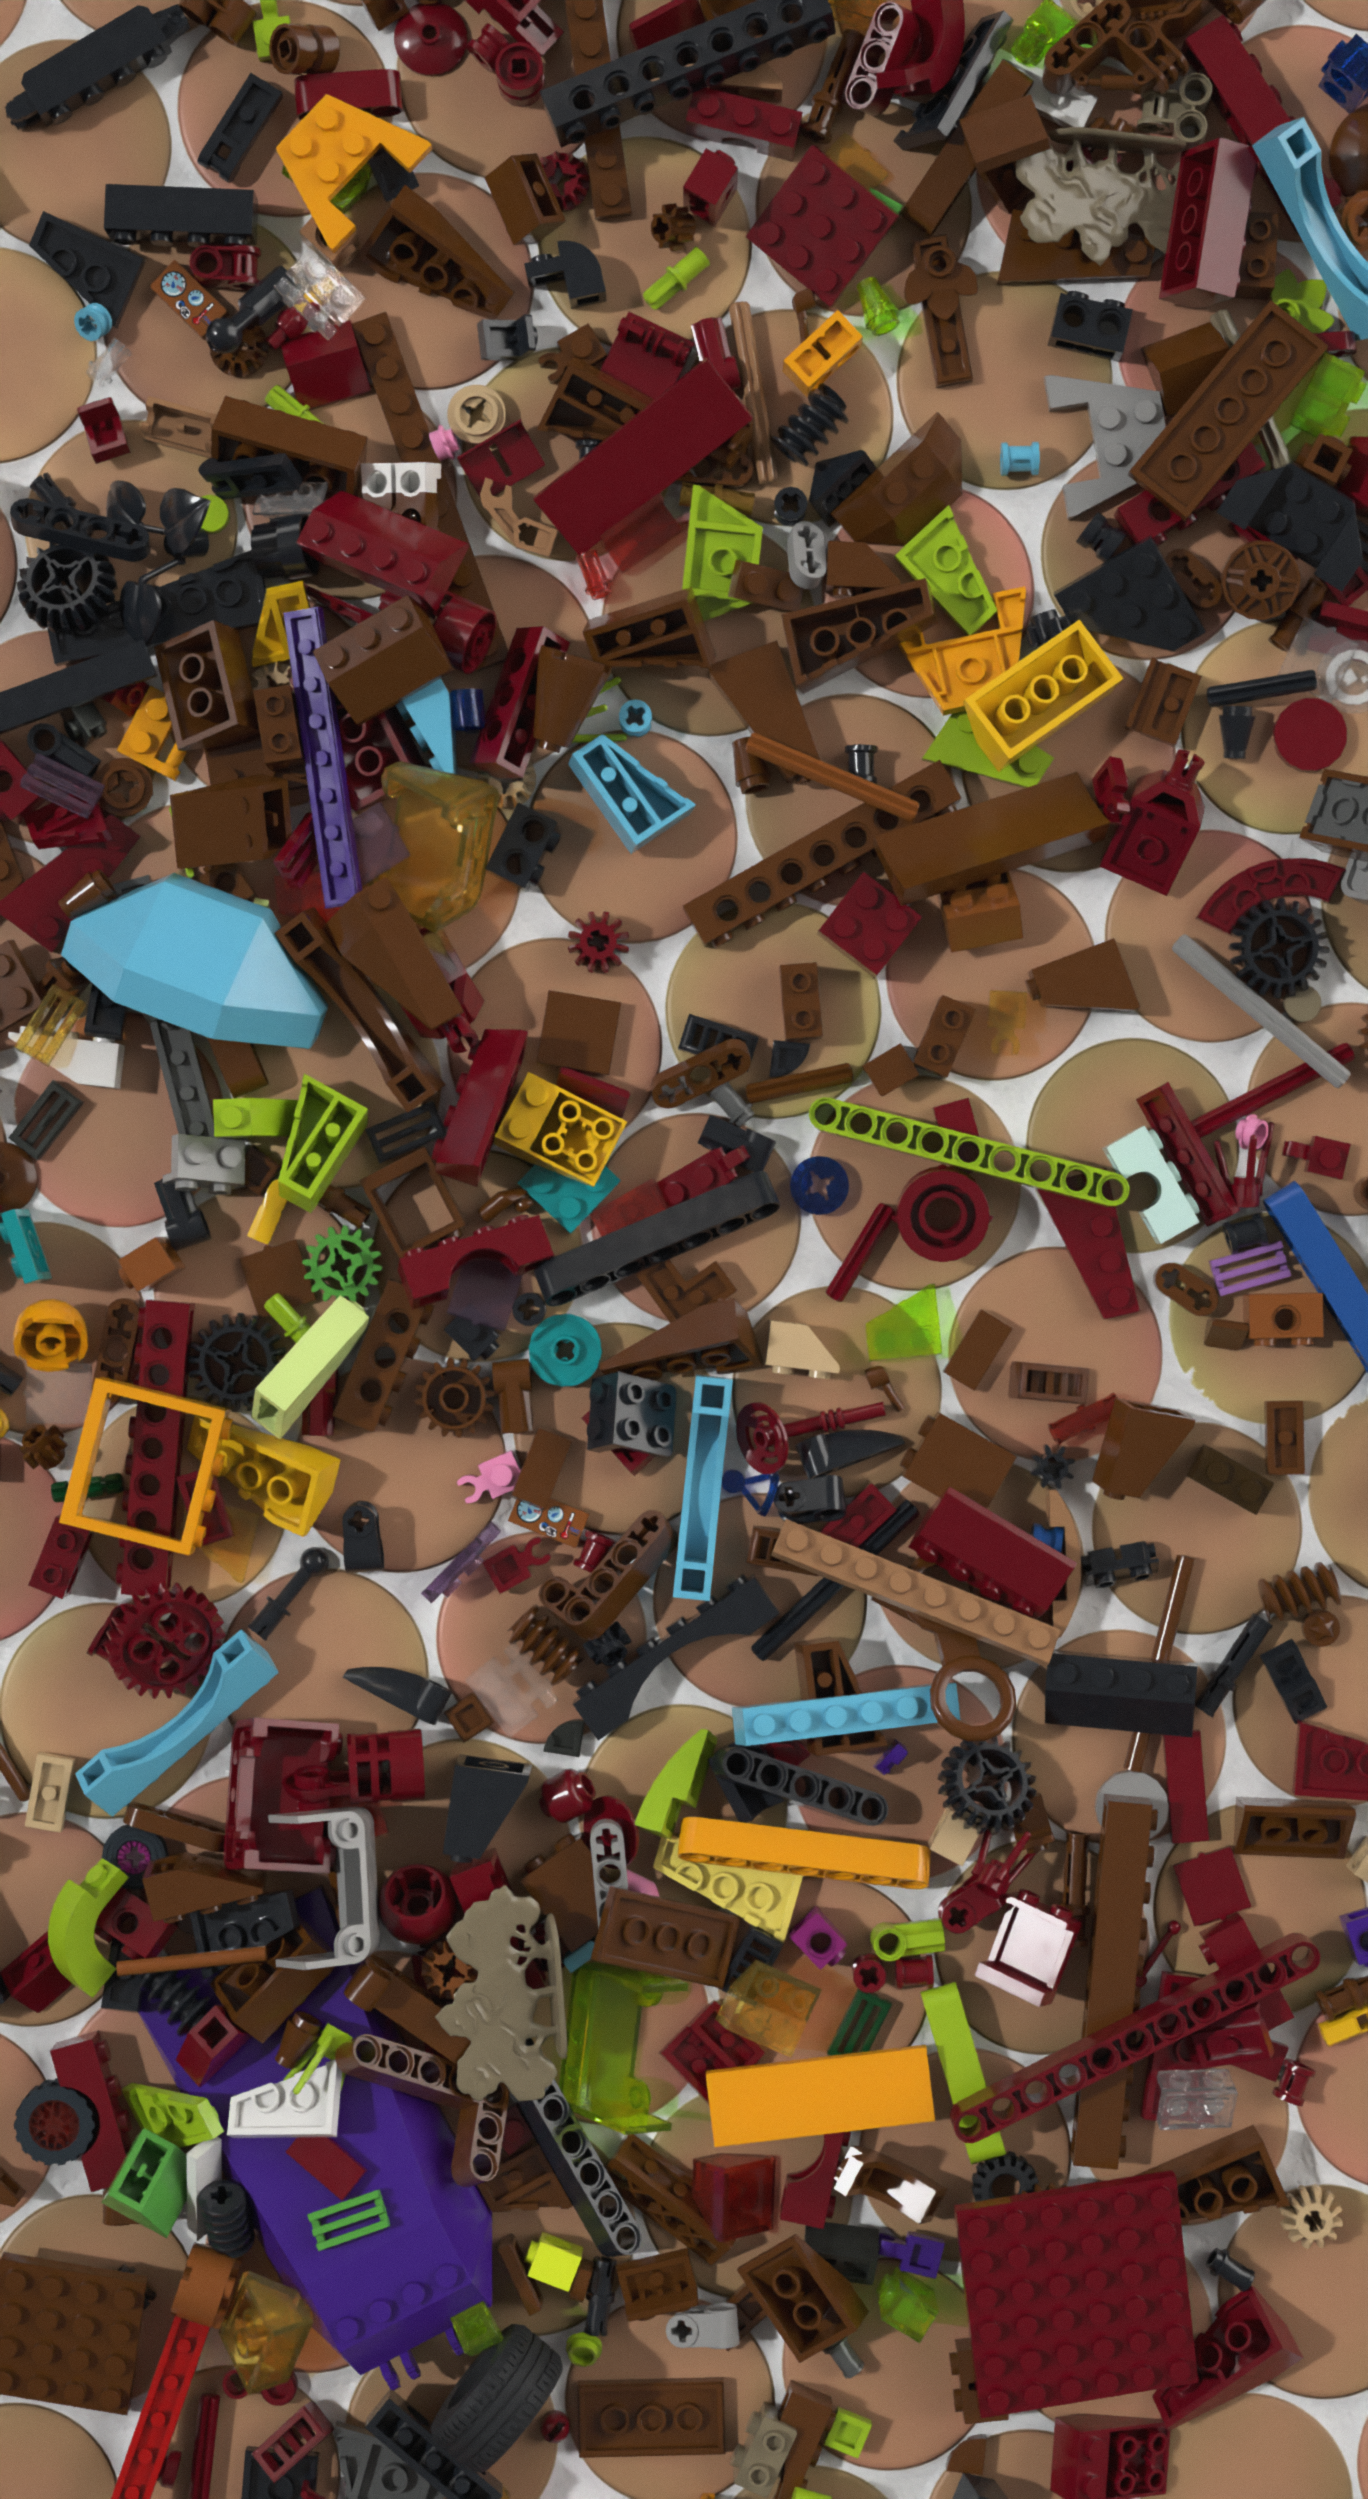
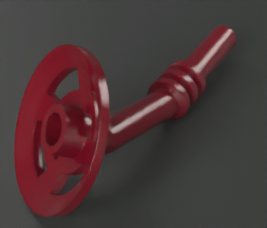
M753 1402L745 1405L739 1412L736 1422V1436L739 1448L748 1464L759 1473L773 1474L780 1471L786 1463L788 1457V1438L819 1430H824L826 1433L829 1432V1428L836 1431L838 1426L841 1429H845L846 1424L886 1416L884 1402L846 1410L838 1407L836 1412L833 1409H829L828 1414L825 1411H820L819 1416L783 1424L780 1417L771 1407L761 1402ZM756 1411H763L768 1415L764 1414L756 1417L754 1413ZM762 1421H768L769 1424L764 1425ZM749 1427L754 1428L753 1439L757 1446L756 1449H754L751 1443ZM774 1446L775 1451H769V1447ZM765 1457H778V1461L775 1463H768L764 1459Z

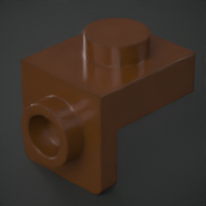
M64 957L51 959L46 963L45 967L48 969V972L38 985L48 1004L58 1014H62L68 1011L91 981Z

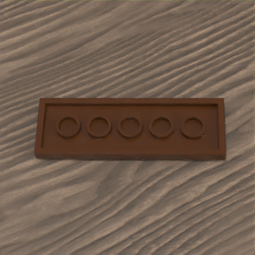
M1270 300L1130 469L1128 476L1186 521L1323 356L1329 346Z

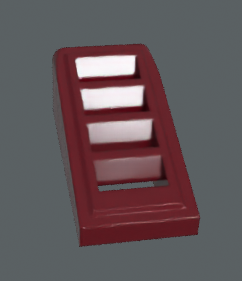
M311 2401L301 2407L262 2443L252 2455L273 2483H276L334 2431V2426L317 2404ZM293 2427H296L307 2441L305 2445L302 2444L292 2431ZM282 2437L294 2450L295 2454L293 2456L280 2441ZM271 2447L283 2460L284 2464L281 2467L269 2453L268 2449Z

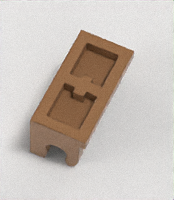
M148 396L145 405L148 411L147 420L141 423V431L145 435L144 440L210 459L211 428L217 414Z

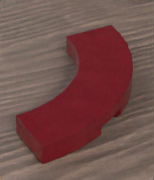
M1309 858L1274 859L1247 868L1222 884L1202 906L1195 919L1229 935L1237 924L1238 919L1244 916L1249 911V908L1265 900L1281 896H1304L1328 903L1345 869L1331 863Z

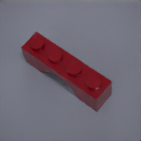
M520 1215L512 1218L507 1222L508 1225L494 1229L492 1225L485 1226L474 1231L473 1236L463 1239L454 1236L439 1242L438 1247L429 1250L419 1247L404 1253L403 1258L399 1259L398 1273L411 1309L414 1310L447 1299L452 1276L460 1267L471 1261H496L507 1267L518 1277L533 1272L540 1263L553 1258L554 1253L540 1216L537 1215L529 1218L528 1215Z
M98 2030L57 2042L50 2050L60 2087L81 2091L92 2100L99 2113L100 2130L98 2138L81 2156L91 2192L110 2187L132 2146L128 2133L132 2130L130 2116L127 2110L121 2109L118 2099L121 2096L120 2082L116 2074L111 2075L108 2061H111L110 2048L106 2039L101 2040Z
M851 2131L823 2134V2147L817 2159L807 2168L787 2174L779 2208L780 2220L824 2229L825 2219H832L836 2204V2196L831 2195L833 2182H837L834 2177L843 2161L839 2160L841 2146L848 2147Z

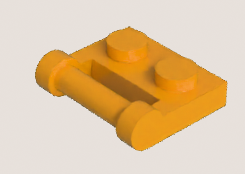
M152 686L149 687L117 752L176 782L180 774L178 768L187 751L178 750L175 742L165 763L157 760L173 729L164 692Z

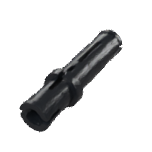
M1254 1613L1217 1670L1214 1671L1212 1669L1208 1675L1211 1679L1195 1702V1707L1212 1718L1230 1690L1234 1692L1237 1687L1234 1683L1253 1657L1269 1630L1273 1627Z

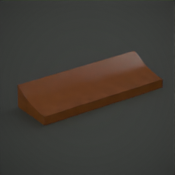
M1074 772L875 836L873 846L900 905L903 906L1103 841L1110 822L1091 798L1078 772Z

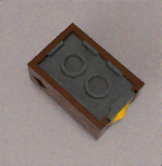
M1324 768L1320 779L1323 783L1318 785L1305 820L1307 826H1303L1299 838L1321 852L1368 862V777Z

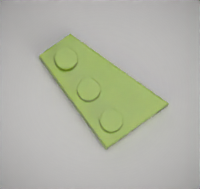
M948 505L908 542L894 558L914 580L926 578L931 587L933 600L968 636L976 633L996 614L997 609L979 570L975 566L969 553L968 545L963 535H961L951 508Z
M963 711L951 714L922 760L930 763L941 760L943 765L959 771L971 772L989 777L992 780L1028 788L1038 784L1054 760V757L1035 746L998 772L976 743L967 712Z
M132 2082L121 2089L141 2130L145 2128L179 2148L212 2140L224 2132L219 2122L218 2113L211 2106L207 2098Z

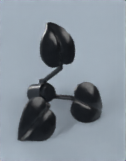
M117 480L110 485V491L107 496L106 517L140 525L150 533L165 535L164 548L169 555L174 557L173 560L140 576L138 583L127 581L121 590L119 611L127 632L136 642L144 640L147 648H151L152 638L160 623L161 600L156 589L152 585L147 584V582L177 565H185L186 558L203 557L207 554L209 538L206 531L201 527L211 501L182 488H171L163 496L160 505V520L165 528L151 526L141 521L146 512V503L141 492L133 484Z

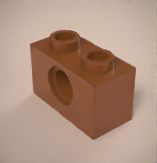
M1323 1293L1243 1294V1320L1249 1326L1246 1338L1254 1339V1346L1277 1345L1276 1338H1291V1345H1312L1313 1338L1324 1337ZM1286 1309L1290 1312L1292 1321L1289 1327L1281 1330L1275 1324V1315L1279 1310Z

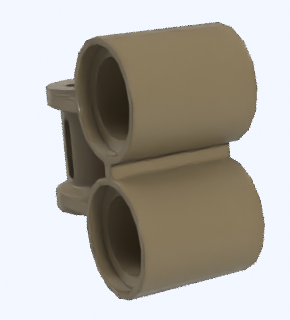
M1191 73L1181 81L1179 90L1168 89L1166 93L1158 94L1150 89L1141 94L1144 102L1142 117L1137 121L1138 130L1150 134H1173L1172 138L1186 142V148L1182 151L1203 144L1208 128L1204 114L1209 108L1212 96V84L1209 78L1201 73ZM1190 90H1199L1203 93L1204 98L1199 101H1191L1185 94ZM1155 105L1158 106L1156 115L1153 114ZM1186 126H1192L1199 131V135L1194 138H1187L1181 134L1180 130Z

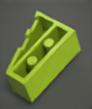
M305 1073L278 1179L279 1196L312 1213L367 1127L368 1109Z

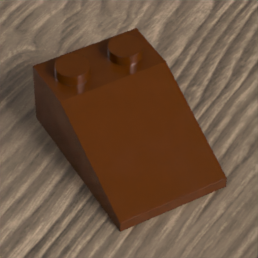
M797 2234L787 2238L737 2269L799 2363L856 2332L869 2312L850 2282Z

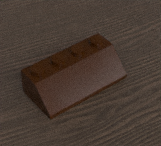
M225 396L211 428V458L217 459L218 462L285 453L303 477V481L299 490L272 493V495L317 507L341 490L356 497L358 496L362 479L361 464L366 463L368 437L353 431L325 425L315 420L287 414L281 410H273L252 404L246 400Z

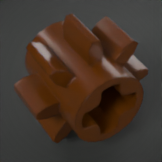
M676 203L662 205V213L653 214L651 234L655 241L659 243L660 249L669 248L671 252L685 250L684 242L694 241L693 236L696 231V222L694 217L688 213L687 206L677 207Z
M42 1424L33 1426L26 1431L22 1437L23 1446L19 1450L24 1454L23 1459L33 1470L39 1464L45 1470L54 1468L62 1462L65 1457L64 1448L68 1444L63 1440L64 1435L55 1425H52L47 1430Z

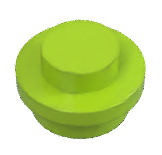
M579 2332L567 2339L565 2349L569 2360L573 2364L587 2367L593 2365L597 2358L600 2357L602 2342L596 2336Z

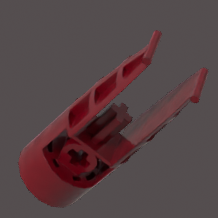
M304 584L307 596L312 601H318L357 624L374 615ZM447 590L444 599L449 602L444 608L439 606L437 612L426 607L424 609L429 618L431 617L435 620V617H437L432 625L452 667L465 674H470L479 667L489 651L496 630L497 616L495 611ZM386 591L385 594L382 593L379 599L381 603L378 608L383 610L402 597Z

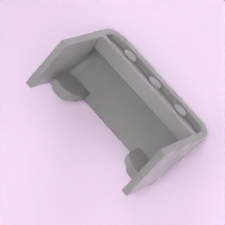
M342 1807L268 1815L269 1823L302 1824L328 1821V1835L331 1842L336 1846L340 1930L334 1940V1952L276 1959V1967L311 1970L359 1963L373 1954L380 1942L375 1830L371 1813L363 1807Z

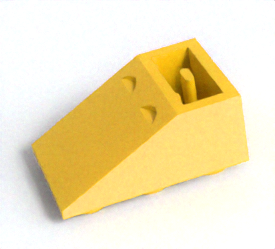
M528 1072L495 1135L494 1145L527 1162L594 1187L627 1121Z

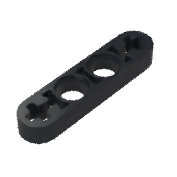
M29 498L14 502L10 509L13 529L23 536L129 562L141 561L150 553L148 531L137 524ZM62 521L72 524L66 530H58L53 527L56 523ZM95 530H102L107 533L105 537L99 539L88 536Z

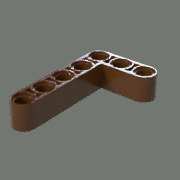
M363 2034L342 2043L337 2048L335 2061L341 2072L460 2110L451 2165L453 2179L458 2185L469 2188L492 2180L497 2175L510 2096L509 2089L503 2082L499 2083L497 2089L488 2095V2100L484 2097L482 2101H477L470 2094L462 2093L458 2087L457 2091L454 2088L453 2080L457 2083L458 2065L451 2060L371 2034ZM356 2048L361 2054V2061L357 2057ZM389 2059L393 2064V2070L389 2066ZM421 2070L424 2072L425 2080L422 2078ZM479 2127L482 2130V2136L480 2135ZM473 2162L476 2165L477 2173L474 2171Z

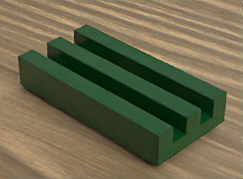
M857 1988L826 2050L827 2054L830 2056L850 2054L874 2005H877L880 2009L859 2052L869 2051L892 2006V2002L880 1998L875 1993H865ZM862 1999H865L867 2003L841 2052L837 2049Z

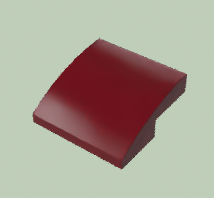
M715 2000L701 2010L658 2052L708 2105L707 2070L755 2065L765 2054L759 2045Z

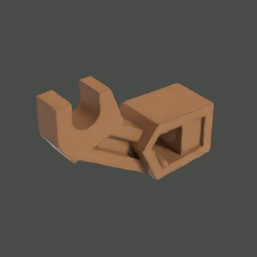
M485 478L480 493L483 509L491 514L515 545L516 549L550 558L558 530L527 517L520 520L513 511V488L506 485L503 495L495 497L491 494V487L494 481ZM525 524L528 528L534 527L538 529L533 546L520 541L521 530L519 528Z

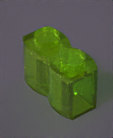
M1325 352L1309 381L1289 425L1314 437H1317L1319 433L1341 437L1351 418L1345 415L1350 402L1358 403L1367 385L1361 381L1365 371Z

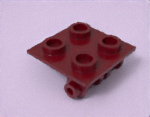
M628 311L626 318L623 317L617 329L619 332L600 371L646 396L656 399L677 382L695 343Z

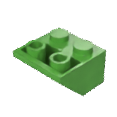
M143 2128L135 2138L101 2203L167 2238L187 2201V2155L175 2144Z

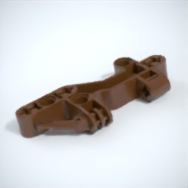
M1104 0L1047 51L1043 67V86L1050 93L1057 95L1065 94L1074 87L1083 91L1087 86L1101 87V90L1133 91L1138 95L1152 89L1158 94H1164L1168 91L1169 85L1174 84L1178 80V75L1184 76L1189 71L1186 58L1168 39L1185 35L1213 8H1216L1233 23L1242 24L1267 0ZM1082 44H1089V45H1091V46H1093V47L1084 48V47H1082V46H1080V45H1082ZM1135 44H1141V45H1143V46H1145V47H1144V48H1137V47H1135V46H1133V45H1135ZM1110 56L1117 58L1134 74L1101 75V79H1088L1087 77L1092 70Z

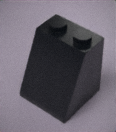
M464 1754L459 1755L454 1768L443 1854L451 1855L450 1860L461 1863H472L473 1858L480 1859L526 1787L531 1774L532 1764Z

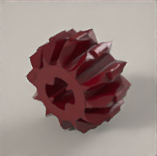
M592 911L588 913L590 925L586 926L580 918L575 921L577 927L582 930V933L569 931L568 937L572 940L580 941V943L569 946L568 951L569 953L583 951L575 960V964L581 966L589 959V973H594L597 962H601L603 973H609L607 960L611 959L619 967L622 961L615 955V952L629 953V947L617 944L619 941L628 939L629 933L620 932L615 934V931L621 927L622 921L617 919L608 926L610 914L609 912H603L601 923H597L596 916ZM600 933L603 939H609V944H604L605 950L597 952L594 946H588L589 940L594 941L592 935Z

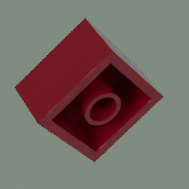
M863 872L818 930L817 935L875 979L922 916L908 905L901 906L895 895Z

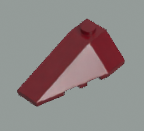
M1253 2285L1245 2292H1239L1222 2304L1214 2314L1217 2318L1205 2334L1201 2332L1195 2339L1198 2383L1157 2389L1152 2395L1167 2429L1172 2430L1272 2380L1303 2359L1287 2325Z

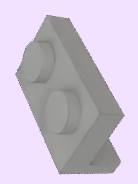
M186 1134L173 1135L171 1173L163 1175V1184L175 1185V1190L196 1191L197 1187L209 1188V1194H231V1189L245 1184V1141Z

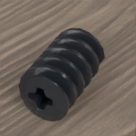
M820 383L818 386L820 395L811 393L808 396L810 406L807 404L799 405L798 412L800 416L793 414L788 417L790 427L781 425L778 428L780 438L770 436L772 443L783 455L792 462H797L805 467L809 465L804 455L806 451L815 456L819 454L814 444L816 441L826 446L828 445L829 441L824 432L828 430L837 435L839 430L835 421L839 420L845 424L849 422L844 412L847 408L845 402L833 389L824 383Z
M179 1970L145 1974L138 1986V1990L141 1993L151 1990L148 1996V2001L151 2004L161 2001L157 2009L160 2015L171 2012L167 2019V2023L170 2026L181 2023L177 2029L179 2037L186 2036L209 2012L205 2009L210 2000L209 1996L200 2000L195 1998L201 1987L197 1985L190 1989L186 1988L191 1978L189 1974L180 1978L176 1976Z
M220 2180L212 2182L201 2191L198 2199L209 2245L214 2250L225 2253L232 2258L241 2257L250 2250L255 2240L245 2191L239 2184L233 2181Z

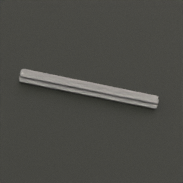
M1183 934L1172 947L1174 953L1335 1088H1340L1351 1075L1348 1069L1188 935Z

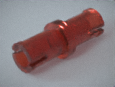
M1114 1392L1110 1393V1395L1086 1407L1084 1404L1076 1407L1075 1412L1053 1423H1049L1048 1429L1056 1444L1060 1445L1062 1442L1085 1431L1091 1433L1096 1430L1095 1426L1109 1420L1115 1398H1118Z

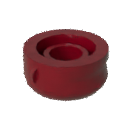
M944 1164L920 1171L909 1179L898 1198L896 1215L891 1216L893 1222L898 1223L900 1234L912 1251L923 1258L938 1262L955 1261L974 1251L984 1239L989 1223L994 1219V1216L989 1214L987 1199L978 1182L968 1173L955 1167H947ZM936 1198H950L960 1207L959 1219L950 1228H934L925 1219L926 1207Z

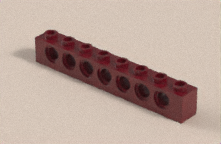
M150 1299L146 1300L145 1307L140 1306L138 1328L143 1329L142 1343H137L135 1349V1365H140L139 1380L134 1379V1385L187 1398L190 1369L188 1357L191 1356L195 1303ZM161 1327L167 1328L172 1333V1343L168 1348H162L156 1343L155 1334ZM157 1364L164 1365L169 1371V1379L164 1385L156 1383L152 1377V1370ZM132 1399V1401L137 1402L136 1416L130 1417L128 1436L129 1438H134L133 1453L127 1454L125 1473L126 1475H131L130 1489L124 1490L122 1499V1510L128 1512L126 1526L175 1538L179 1485L176 1477L181 1474L186 1412L166 1408L165 1418L162 1421H156L149 1414L150 1403ZM151 1437L159 1439L163 1445V1452L158 1458L150 1456L146 1451V1443ZM147 1474L156 1476L160 1482V1488L156 1494L148 1493L143 1487V1479ZM143 1511H150L155 1515L157 1525L154 1530H146L141 1526L140 1515ZM119 1538V1547L124 1548L123 1563L119 1562L116 1570V1584L121 1585V1594L145 1596L146 1587H149L155 1594L158 1593L160 1583H164L168 1591H171L174 1552ZM139 1548H147L152 1552L154 1561L150 1567L142 1566L137 1561L136 1554Z

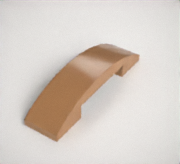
M1045 1487L1046 1523L1050 1527L1063 1528L1062 1554L1077 1562L1071 1575L1063 1585V1597H1055L1049 1606V1625L1061 1630L1058 1637L1061 1638L1071 1620L1078 1598L1081 1578L1080 1547L1074 1522L1064 1500L1055 1488Z

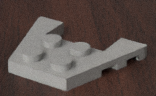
M1054 375L1044 377L1049 412L1087 406L1099 472V479L1063 485L1062 490L1068 520L1075 519L1089 509L1099 506L1115 495L1138 485L1137 482L1128 476V473L1166 427L1160 391Z

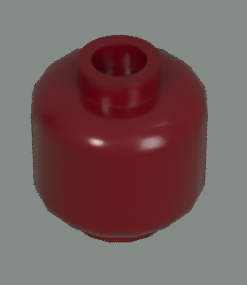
M571 1768L566 1769L543 1782L541 1787L542 1797L539 1798V1805L547 1817H553L560 1823H567L591 1810L593 1798L596 1796L595 1788L586 1773L578 1772Z

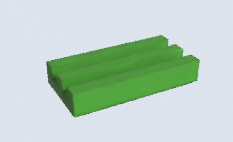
M380 2189L307 2214L309 2222L311 2221L313 2227V2236L317 2240L316 2246L318 2251L391 2226ZM373 2199L375 2201L376 2207L321 2225L319 2218ZM379 2214L380 2222L328 2240L325 2238L324 2233Z

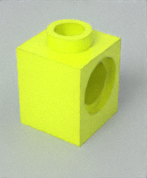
M542 2231L539 2241L535 2242L532 2240L524 2259V2262L529 2263L527 2276L569 2292L582 2259L583 2247Z

